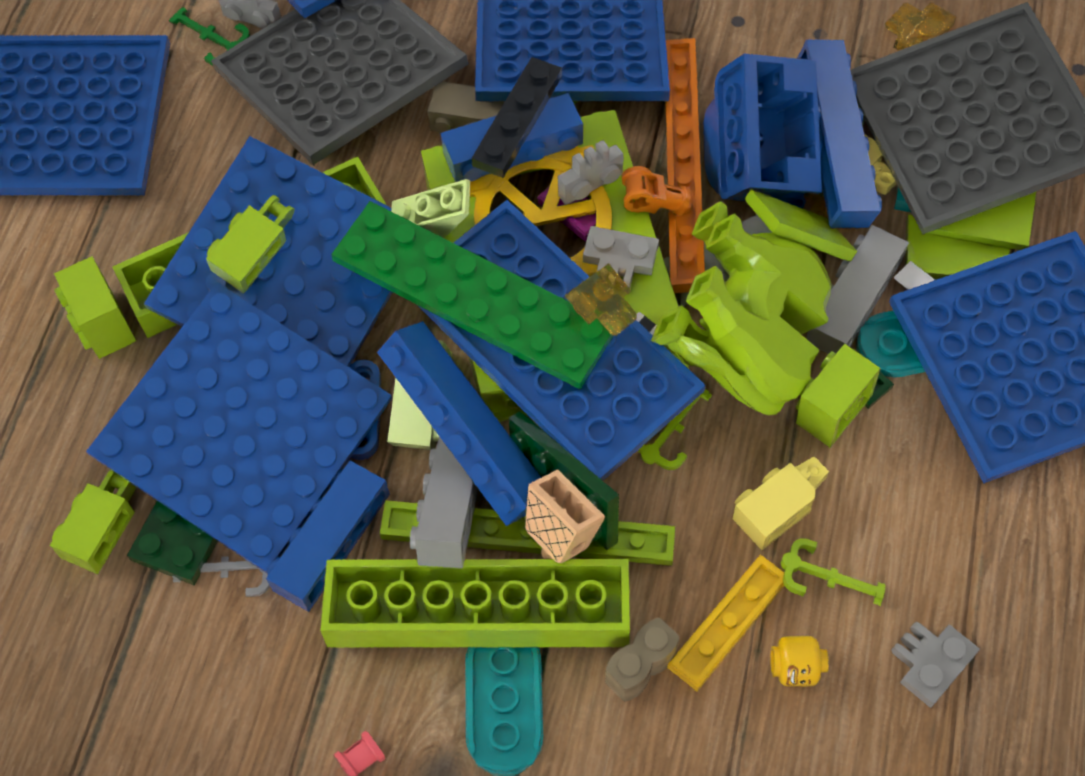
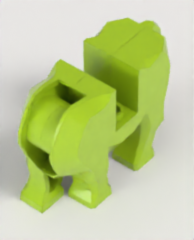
M720 201L699 214L692 232L694 237L704 241L706 249L715 255L729 275V278L724 283L722 272L717 266H714L694 278L686 302L699 310L703 317L699 323L706 330L697 326L692 320L689 310L681 305L659 318L651 341L659 345H667L671 351L682 357L687 365L699 367L709 373L721 387L748 407L764 415H775L781 411L786 402L797 398L811 379V364L816 358L819 349L801 334L828 323L829 318L826 315V306L831 295L832 283L822 261L812 248L773 233L751 235L745 232L741 219L735 213L728 216L727 206Z

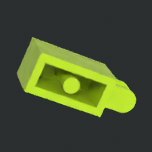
M272 195L259 211L249 205L243 214L241 212L236 214L229 224V231L221 240L216 239L207 251L206 260L210 271L242 293H245L286 242L283 228L292 218L295 209L290 205L285 207L279 203L277 196ZM271 214L277 217L274 222L268 218Z
M112 470L107 473L99 487L88 483L83 492L79 493L73 500L71 511L64 523L55 529L50 547L61 559L99 574L135 513L128 501L136 490V486ZM115 488L119 489L116 494H113Z

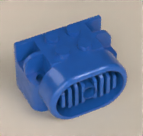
M742 54L718 72L714 86L715 99L709 104L704 115V164L710 185L722 199L746 201L745 198L750 189L776 199H795L802 193H821L820 154L822 151V140L819 135L821 109L818 105L816 60Z

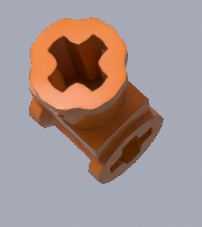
M643 166L630 167L622 173V184L626 187V195L623 200L624 207L627 210L636 213L649 212L655 214L659 208L671 210L673 214L682 216L688 209L691 199L689 187L667 185L664 183L663 175L652 173Z

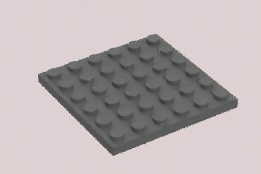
M336 0L306 18L294 9L211 60L215 71L312 165L318 163L469 64L467 55L400 0Z
M1028 2L850 70L852 80L857 85L856 99L858 108L862 110L863 118L922 234L1085 173V98Z

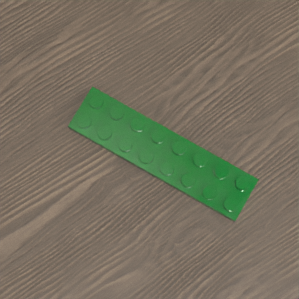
M369 201L331 254L335 263L578 389L582 388L616 333V325L372 201Z

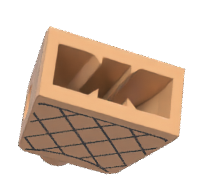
M559 470L530 483L528 487L525 528L527 533L542 547L541 556L543 559H554L557 563H563L587 549L602 524L605 515Z

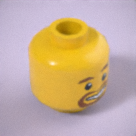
M783 636L779 639L777 646H771L770 665L772 676L778 677L780 683L787 687L816 686L821 678V673L828 672V652L826 649H820L817 639L813 636Z

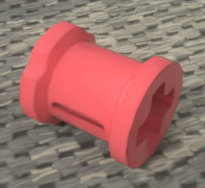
M366 730L361 733V739L343 753L337 751L334 754V757L348 776H358L374 762H382L386 759L379 746Z

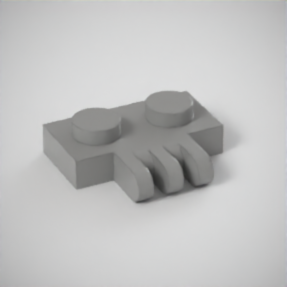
M219 0L223 16L234 21L240 20L259 28H265L281 18L278 3L272 0Z
M602 140L596 143V152L592 147L584 150V158L580 153L572 156V168L558 175V196L564 204L567 205L574 200H581L596 188L616 181L623 173L622 151L617 145L608 148L607 144Z
M590 226L583 252V262L598 265L594 280L597 284L602 285L606 273L610 274L609 287L616 288L618 277L622 276L624 277L622 289L630 290L634 272L652 275L659 247V239Z
M915 622L910 627V630L920 641L910 633H905L901 641L911 651H908L898 643L891 651L911 668L900 683L927 706L932 708L974 658L980 648L950 624L936 637L922 624Z

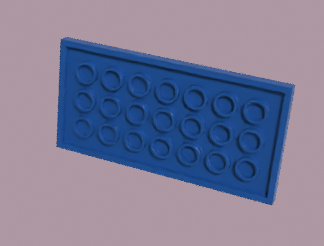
M508 200L503 202L453 243L616 325L615 335L582 388L578 389L418 306L544 432L602 481L705 391L706 385L664 345L651 341L653 335Z

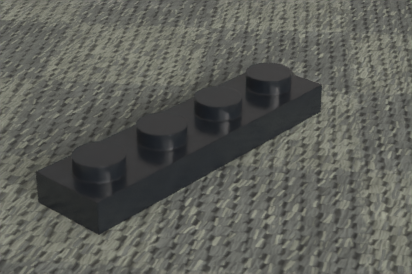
M531 57L472 156L473 167L502 178L505 177L561 80L562 67Z

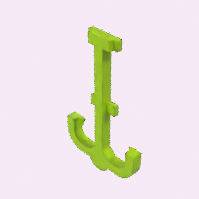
M705 389L699 397L671 420L653 444L643 445L638 450L641 453L643 462L647 464L656 463L666 470H675L682 466L687 459L685 453H677V458L669 461L660 456L659 449L674 430L680 434L685 427L680 423L700 397L706 401L712 397L708 390Z
M805 538L797 539L793 542L790 552L783 555L781 560V566L785 570L783 584L790 592L804 597L807 587L794 582L792 579L794 572L801 571L828 580L827 587L834 589L836 583L874 596L873 604L881 606L886 587L884 583L878 582L877 586L840 574L838 569L833 567L828 570L801 561V558L797 555L798 550L806 549L813 555L818 542Z

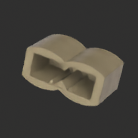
M661 618L649 621L638 631L633 644L624 646L611 657L606 667L605 684L624 702L636 698L645 690L651 676L664 671L668 667V663L677 653L679 635Z

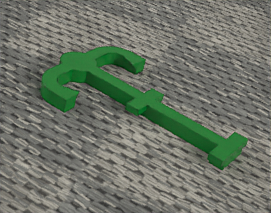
M181 7L169 19L170 23L177 25L180 22L201 34L199 36L200 39L205 41L208 38L227 50L250 37L248 28L238 23L234 29L243 35L237 41L230 42L214 33L216 30L215 26L210 25L208 28H205L186 17L187 9ZM210 52L204 59L205 62L213 66L211 60L215 57Z

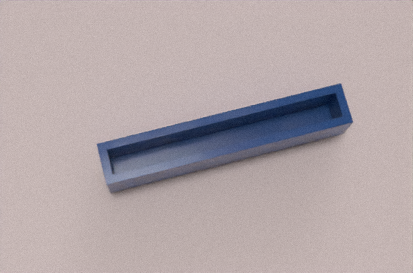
M807 39L796 59L816 60L818 105L821 109L819 120V135L822 140V151L820 154L821 182L830 228H869L881 212L882 199L876 191V172L869 159V140L864 136L862 126L863 112L858 108L856 99L857 85L852 80L850 71L851 57L849 53H846L844 40Z
M424 321L396 330L378 350L377 353L504 524L508 526L526 516L529 484L540 479L541 476Z

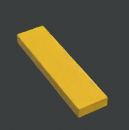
M760 554L672 658L667 668L698 692L783 589L784 572Z

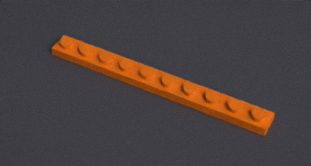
M695 38L666 40L670 86L669 101H666L668 185L675 187L680 185L690 188L691 192L688 209L682 216L673 214L671 210H668L670 281L674 293L689 292L695 276L705 271L704 241L692 235L698 216L702 212Z

